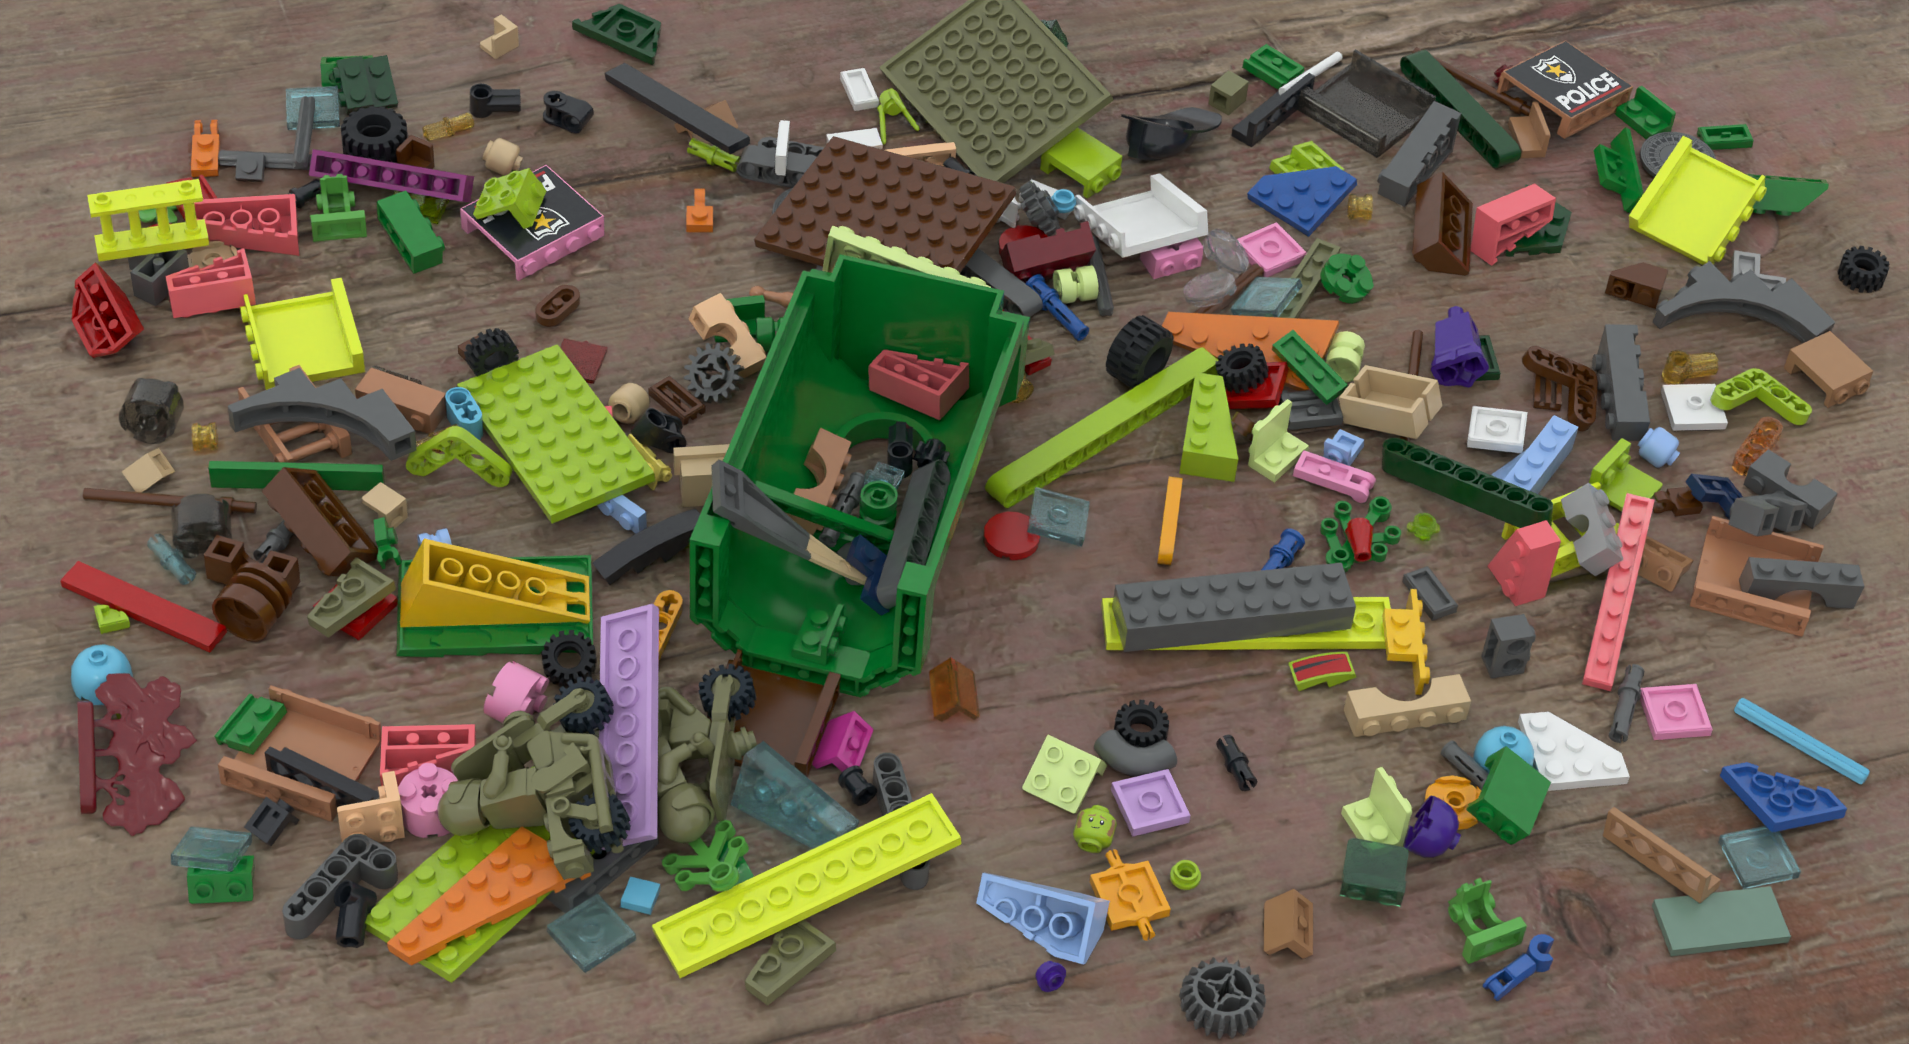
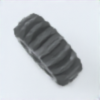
M1214 957L1210 960L1209 964L1201 960L1198 968L1192 967L1189 974L1183 979L1179 994L1181 1011L1186 1012L1185 1017L1187 1021H1194L1195 1030L1202 1027L1205 1028L1206 1036L1211 1032H1215L1220 1039L1223 1034L1227 1033L1233 1039L1236 1036V1031L1244 1036L1248 1028L1254 1029L1257 1021L1263 1016V1008L1266 1004L1264 985L1259 984V974L1251 975L1250 966L1242 969L1239 960L1234 964H1230L1227 957L1221 963H1218Z

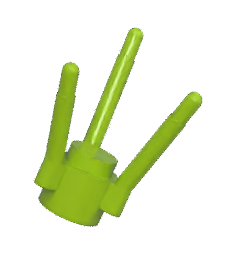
M891 88L881 93L879 98L881 105L877 107V110L879 112L880 136L883 145L886 144V113L895 116L902 112L916 131L920 130L916 121L907 111L904 103H902L896 90Z

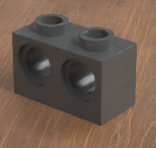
M1525 614L1491 619L1481 655L1490 678L1524 673L1527 661L1530 660L1532 643L1535 642L1536 638L1534 627L1529 625Z

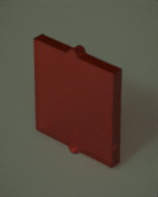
M563 339L560 346L562 351L586 383L594 384L608 351L607 347L590 344L588 341L580 342Z

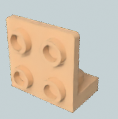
M394 771L382 773L383 786L378 787L379 799L337 807L341 842L353 834L366 835L378 843L405 838L401 800Z

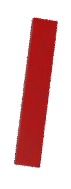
M77 561L60 580L63 588L101 605H108L111 609L123 611L128 617L209 653L227 633L226 626L80 561Z

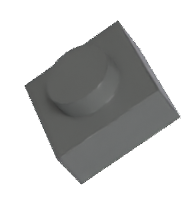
M237 153L235 179L237 181L263 182L265 155Z

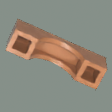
M820 428L804 462V465L815 476L817 487L810 489L796 488L793 494L831 508L836 498L832 491L833 489L838 490L844 477L840 470L846 469L852 456L847 453L851 441ZM786 513L812 536L816 529L822 531L824 527Z

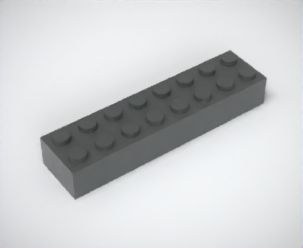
M1342 563L1117 584L1114 589L1112 609L1124 652L1347 630L1352 627L1356 605Z

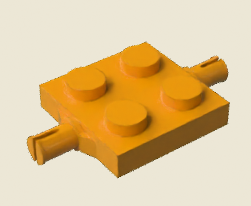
M1113 849V852L1109 850L1105 857L1111 867L1106 871L1090 875V884L1095 896L1110 901L1106 917L1107 923L1111 931L1129 926H1138L1143 940L1147 941L1148 938L1151 940L1155 937V932L1151 927L1150 921L1169 917L1171 910L1149 861L1124 864L1116 849Z

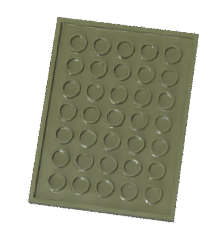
M968 0L879 67L882 74L937 135L946 143H955L956 156L968 169L972 170L976 176L1005 183L1113 101V97L1107 89L1021 0Z

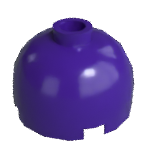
M1432 795L1429 796L1416 813L1415 817L1418 819L1414 827H1409L1403 845L1410 852L1424 858L1440 856L1448 848L1453 850L1461 837V834L1457 832L1459 820L1454 809L1444 800Z

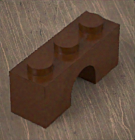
M216 535L204 554L207 579L228 585L231 577L236 573L240 565L246 562H257L276 571L288 583L292 590V595L301 582L297 557L271 550L264 562L261 563L248 556L244 548V542Z

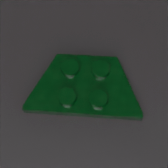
M622 4L611 6L607 10L594 12L591 19L583 22L579 18L572 21L573 30L650 65L655 63L661 34L660 21Z
M1555 202L1552 221L1529 238L1526 236L1522 237L1514 243L1516 248L1511 252L1506 250L1505 256L1514 257V253L1520 251H1528L1529 255L1561 253L1572 212Z

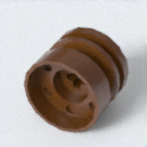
M246 562L240 565L236 573L231 577L228 585L222 589L212 604L213 614L217 621L226 626V630L236 637L246 641L258 642L267 636L277 618L282 615L293 599L292 590L288 583L268 566L257 562Z

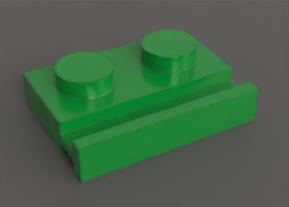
M1267 44L1251 54L1249 59H1244L1242 68L1277 90L1303 74L1305 69L1302 65Z
M248 694L214 737L219 745L224 743L229 748L253 755L287 713L286 707L283 703L263 697L257 699L254 698L253 694Z

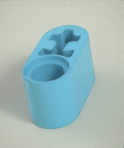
M463 387L451 388L445 395L448 421L451 426L462 427L480 440L483 437V421L479 406L467 389Z

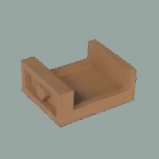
M1831 331L1790 349L1784 369L1790 374L1802 370L1826 393L1824 405L1827 408L1835 404H1842L1848 398L1857 394H1863L1869 388V382L1873 374V370Z

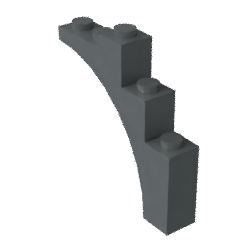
M1710 261L1703 266L1697 265L1691 269L1687 275L1689 278L1686 285L1676 293L1673 299L1670 301L1665 299L1656 307L1655 310L1657 312L1653 319V323L1661 329L1676 320L1694 314L1710 312L1739 313L1775 324L1795 336L1802 343L1832 331L1836 323L1792 278L1784 284L1781 282L1777 283L1770 290L1751 269L1743 275L1737 274L1729 281Z
M300 368L275 377V387L227 406L230 426L235 433L263 424L305 421L324 423L355 433L378 447L391 461L416 451L415 430L383 389L357 399L341 378L315 388Z

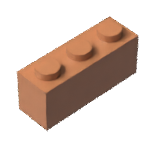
M370 368L355 388L357 399L383 389L414 430L431 435L447 414L446 393L374 368Z

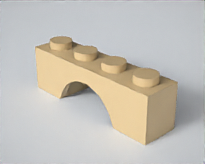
M1460 674L1432 678L1429 691L1423 697L1413 701H1399L1389 698L1376 687L1348 691L1344 712L1354 737L1373 736L1378 733L1400 732L1410 728L1430 727L1436 724L1457 723L1461 720H1466L1471 699Z

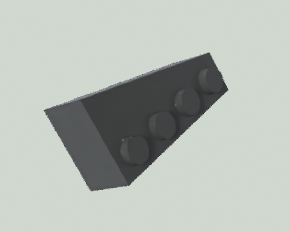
M1434 101L1400 150L1393 157L1388 167L1380 172L1377 180L1380 183L1378 194L1405 207L1417 193V184L1429 179L1453 152L1461 113Z
M1605 324L1598 352L1593 355L1592 359L1593 370H1597V389L1601 390L1602 393L1601 408L1606 411L1605 426L1606 429H1610L1611 438L1614 441H1619L1621 438L1626 441H1640L1648 431L1650 424L1646 391H1643L1644 372L1643 369H1639L1641 349L1640 345L1634 344L1635 338L1638 335L1637 325Z

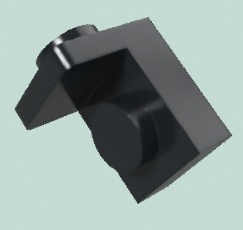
M265 797L244 828L272 846L287 824L291 821L297 825L299 819L292 815L294 808L279 798L275 803L268 797Z

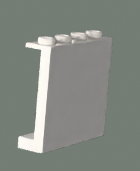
M1160 173L1150 176L1151 191L1092 206L1080 195H1075V218L1081 223L1088 221L1091 231L1122 258L1208 235L1207 210Z

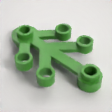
M724 820L716 824V833L709 848L701 838L688 843L697 855L679 856L676 853H672L663 858L662 865L665 871L670 875L677 873L675 882L681 891H688L695 884H710L711 888L715 891H727L738 882L740 875L735 866L739 857L744 856L748 852L749 846L744 837H734L736 830L731 821ZM730 840L728 842L729 851L724 862H719L718 859L724 844ZM682 868H708L709 872L692 873L690 870H682Z

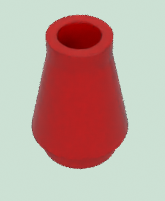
M1366 518L1352 519L1347 523L1345 533L1354 553V559L1358 562L1368 561L1371 559L1373 526Z

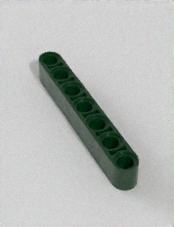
M1423 49L1401 58L1400 68L1402 73L1431 104L1436 101L1461 113L1457 131L1493 168L1497 169L1520 159L1521 151L1517 142L1427 50Z
M1389 438L1383 442L1382 469L1392 476L1518 528L1546 520L1550 526L1552 525L1553 502L1546 497L1406 440Z

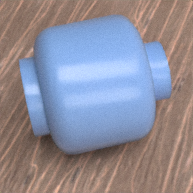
M1657 427L1655 430L1650 428L1637 444L1640 447L1639 455L1656 468H1661L1665 463L1671 466L1680 454L1676 450L1679 446V440L1662 427Z

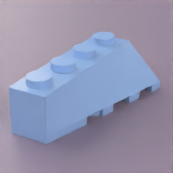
M1554 415L1529 448L1491 475L1539 494L1572 451L1578 426Z

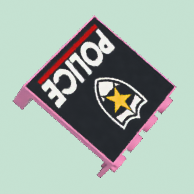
M547 165L533 171V174L546 189V193L532 227L523 229L509 210L476 219L473 212L478 200L460 208L461 228L467 234L479 229L515 262L516 279L518 281L604 236V216Z

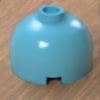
M105 644L93 645L79 653L71 666L72 688L79 699L83 697L91 701L93 705H104L96 697L95 690L100 684L107 681L106 676L108 674L129 673L133 677L132 667L126 655L114 646Z
M1494 727L1485 732L1476 744L1473 759L1488 773L1490 770L1484 766L1487 757L1505 746L1533 767L1534 749L1531 741L1522 731L1514 727Z

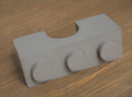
M1587 483L1562 498L1561 502L1566 520L1582 533L1587 531L1580 539L1573 542L1579 564L1591 574L1597 576L1622 561L1623 556L1620 549L1622 542L1615 533L1614 526L1616 522L1609 512L1607 506L1609 499L1605 492L1601 489L1597 490L1590 483Z

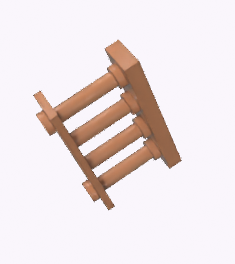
M297 365V366H294V367H292V368H289V372L292 371V370H295V369H297V368H300V369L303 371V373L306 375V377L309 379V377L307 376V374L304 372V370L301 368L300 365ZM244 387L238 388L239 401L250 397ZM279 422L254 426L273 454L275 462L294 463L328 448L331 450L335 449L341 458L352 455L350 434L343 428L324 423L305 422L276 434L271 425ZM316 430L319 432L323 431L325 434V438L290 452L284 446V443Z

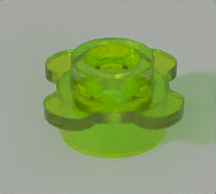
M1419 513L1414 517L1413 522L1407 524L1406 529L1408 532L1414 533L1421 541H1429L1431 535L1440 532V525L1436 523V519L1432 515Z

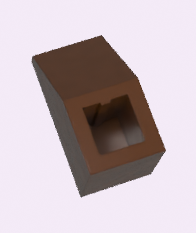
M1642 262L1611 271L1605 294L1656 309L1668 269Z

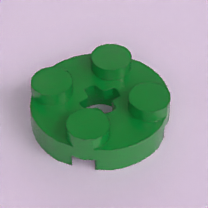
M1342 253L1332 255L1326 261L1320 273L1325 289L1330 294L1334 292L1340 296L1338 300L1345 303L1361 302L1374 286L1372 275L1365 266V260L1359 255L1351 256ZM1343 275L1347 276L1351 281H1349L1347 278H1343Z

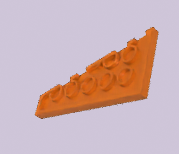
M521 826L387 942L389 952L412 966L445 949L448 942L462 935L467 938L476 933V928L488 922L494 925L536 904L538 897L552 890L556 894L566 889L565 884L576 878L564 880L554 865V859L549 855L547 841ZM591 873L584 874L579 878L584 880L590 877Z

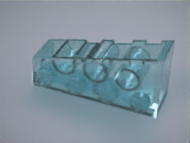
M764 741L745 753L730 805L812 849L858 828L859 820Z

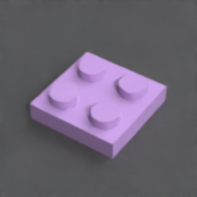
M1169 769L1112 782L1111 791L1132 837L1189 823L1190 813Z

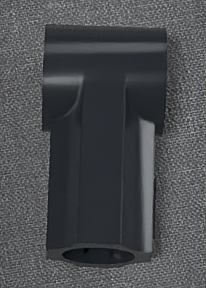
M475 84L470 88L469 111L477 118H486L492 112H520V89H492L487 84Z
M896 422L893 426H889L887 472L890 476L901 479L908 477L913 469V427L909 426L906 422Z
M350 880L343 881L338 886L334 895V903L340 907L336 940L337 944L342 947L358 948L364 945L365 921L372 908L376 906L377 895L374 891Z

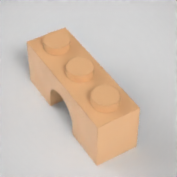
M719 293L694 306L689 321L703 340L712 336H721L728 340L731 345L730 348L734 350L732 355L736 354L741 357L737 365L744 366V370L739 372V376L746 378L761 370L766 359L765 351L753 339L746 323L741 322L730 301L726 300ZM726 361V367L730 371L728 362Z

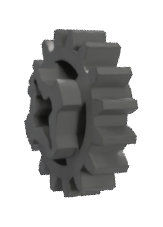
M1032 181L1021 186L1019 189L1020 195L1024 199L1021 207L1029 218L1030 223L1034 227L1039 226L1048 236L1054 234L1056 229L1061 227L1058 224L1060 223L1059 220L1056 218L1059 210L1051 199L1050 194L1046 190L1041 191Z
M706 343V350L697 347L698 355H689L692 364L684 366L685 369L690 371V374L684 376V380L691 381V384L687 387L688 390L696 391L694 396L698 399L704 397V401L711 403L713 399L717 403H722V396L731 399L730 391L740 390L736 385L737 381H744V378L738 375L740 371L744 370V366L737 365L741 357L736 354L732 355L734 350L730 347L724 349V345L717 343L715 347L711 343ZM726 361L728 362L730 371L726 367ZM717 370V372L722 373V375L716 374L711 376V374L706 373V371L712 372ZM699 376H700L701 379H702V385H701V383H700V381H699Z

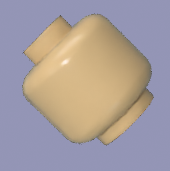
M497 138L494 142L490 140L482 160L485 161L487 169L505 176L511 173L512 170H519L523 157L519 156L520 148L518 145L505 139Z
M627 383L623 384L611 395L608 405L612 406V415L616 420L621 423L631 424L636 422L649 408L650 401L647 392L641 386Z

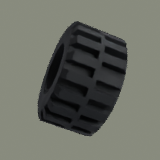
M369 106V108H360L357 112H351L349 117H345L341 125L343 154L397 163L396 150L408 138L406 120L403 119L400 113H396L393 109H386L383 106L379 108Z
M1144 315L1133 318L1120 330L1112 342L1105 366L1107 373L1132 389L1164 369L1170 357L1174 341L1172 332Z

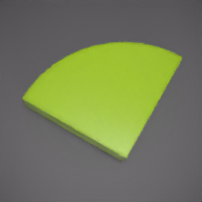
M108 605L94 606L101 634L130 627L129 619L123 611L111 609Z

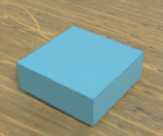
M630 876L620 901L621 908L651 915L660 893V884Z

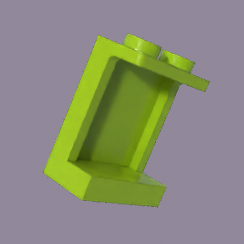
M1077 127L1041 155L1040 170L1049 174L1058 168L1084 186L1083 196L1088 199L1095 193H1099L1111 181L1119 178L1122 172V155Z

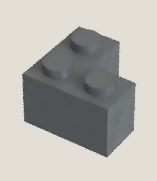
M184 249L128 257L129 268L132 270L130 274L134 296L154 306H157L168 295L165 276L189 268L187 251Z

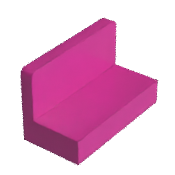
M855 711L831 719L826 726L812 765L818 769L833 763L841 772L851 766H860L873 728Z

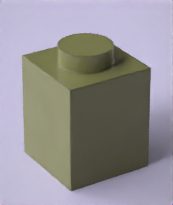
M1228 70L1211 85L1208 104L1230 115L1246 101L1249 81Z

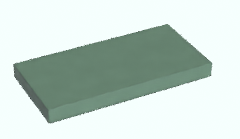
M1771 886L1715 892L1701 903L1690 896L1654 899L1652 904L1670 956L1788 943L1791 938Z

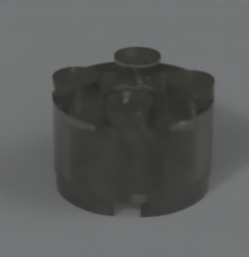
M136 379L130 387L119 412L121 427L125 431L128 429L134 434L133 438L140 442L148 444L164 442L166 438L174 434L184 409L183 398L178 392V386L171 381Z
M193 494L182 498L181 504L177 507L175 504L171 509L173 545L181 551L182 557L192 559L201 553H205L216 535L232 539L231 509L229 503L222 499V502L215 500L214 495Z

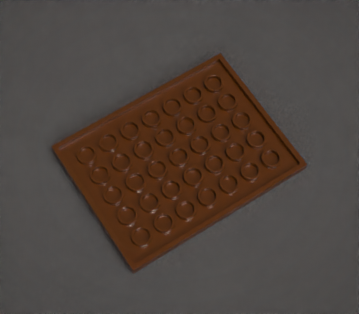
M833 136L754 238V242L758 248L823 266L828 235L832 226L838 228L844 226L853 230L858 236L876 238L884 246L902 248L910 256L915 258L925 257L930 259L936 266L941 268L951 267L961 272L1016 196L1015 186Z

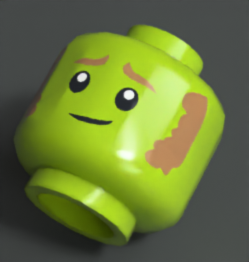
M1093 805L1091 808L1081 810L1073 831V837L1078 843V847L1090 853H1100L1102 850L1109 848L1117 826L1116 819L1109 814V810L1106 807L1100 805Z

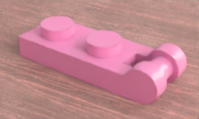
M1304 450L1293 472L1294 477L1349 495L1358 503L1367 501L1370 494L1369 490L1373 488L1376 482L1375 476L1369 472Z

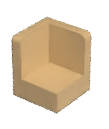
M502 14L494 18V35L481 41L480 48L494 59H497L519 46L518 27Z
M159 448L145 454L122 471L135 492L141 493L175 472Z
M381 482L362 497V503L377 512L378 518L385 517L389 528H396L408 518L406 498Z

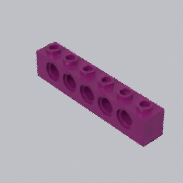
M315 149L312 151L309 176L323 178L324 175L337 177V174H343V176H347V182L407 191L408 193L461 202L471 201L474 176Z

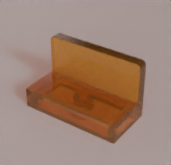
M950 657L929 671L934 718L943 722L959 711L973 720L980 717L975 674L972 670Z

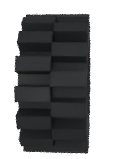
M1856 246L1851 247V250L1847 249L1845 254H1843L1838 269V278L1840 281L1844 280V286L1851 285L1850 289L1853 291L1855 288H1858L1859 293H1863L1864 290L1867 293H1872L1873 290L1876 292L1884 285L1890 268L1889 261H1886L1887 257L1885 255L1880 256L1881 252L1879 250L1873 252L1872 247H1868V250H1865L1864 246H1859V249Z
M495 328L493 332L491 329H486V334L484 335L482 332L478 333L479 338L475 339L473 337L470 340L472 345L467 344V351L464 352L466 362L477 377L495 368L518 361L519 358L517 355L519 350L508 333L503 329L500 331L499 328Z
M1243 343L1240 344V348H1236L1235 345L1231 346V351L1224 350V356L1219 355L1218 361L1215 364L1218 376H1223L1227 391L1232 392L1234 389L1235 393H1240L1241 389L1244 392H1248L1249 387L1256 389L1258 387L1257 383L1262 385L1265 382L1264 378L1268 377L1267 372H1269L1263 351L1258 346L1254 347L1253 344H1248L1245 347Z
M564 630L559 631V637L557 638L553 634L550 637V642L546 641L544 650H542V664L546 677L550 676V682L553 684L559 682V687H564L570 680L573 683H577L578 677H582L583 680L587 677H592V672L594 673L596 669L595 646L591 643V639L589 637L584 639V633L581 632L578 635H574V630H569L567 635L564 634ZM565 650H574L580 655L581 661L574 668H564L557 660L560 653Z
M1135 700L1129 702V706L1125 703L1122 705L1121 710L1117 711L1114 730H1117L1130 745L1148 747L1161 740H1167L1169 729L1168 715L1166 712L1162 713L1163 708L1160 705L1155 709V703L1152 701L1149 702V705H1145V700H1139V704L1136 705ZM1144 724L1152 730L1149 732H1138L1130 726Z

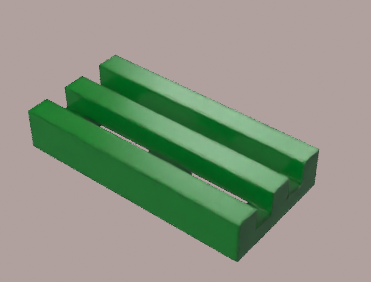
M1746 124L1698 127L1697 136L1711 150L1751 148L1754 142Z

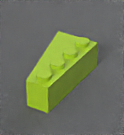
M1196 372L1179 474L1235 482L1238 455L1223 376Z

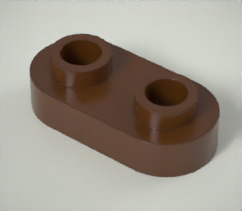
M561 285L555 288L537 304L535 308L537 322L547 327L555 326L562 322L580 305L579 290L572 285Z
M1237 411L1231 419L1235 423L1233 429L1252 441V429L1256 423Z

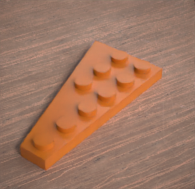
M1168 312L1162 327L1172 332L1174 336L1173 345L1192 352L1203 347L1218 359L1219 355L1224 356V350L1231 351V346L1234 345L1236 348H1240V344L1244 343L1245 347L1248 344L1260 347L1266 362H1283L1272 351V345L1292 330L1324 360L1339 327V321ZM1289 368L1284 386L1297 391L1310 390Z

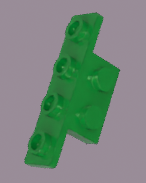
M1625 127L1611 141V149L1599 144L1593 151L1600 185L1607 190L1621 194L1623 209L1629 213L1644 193L1631 131Z

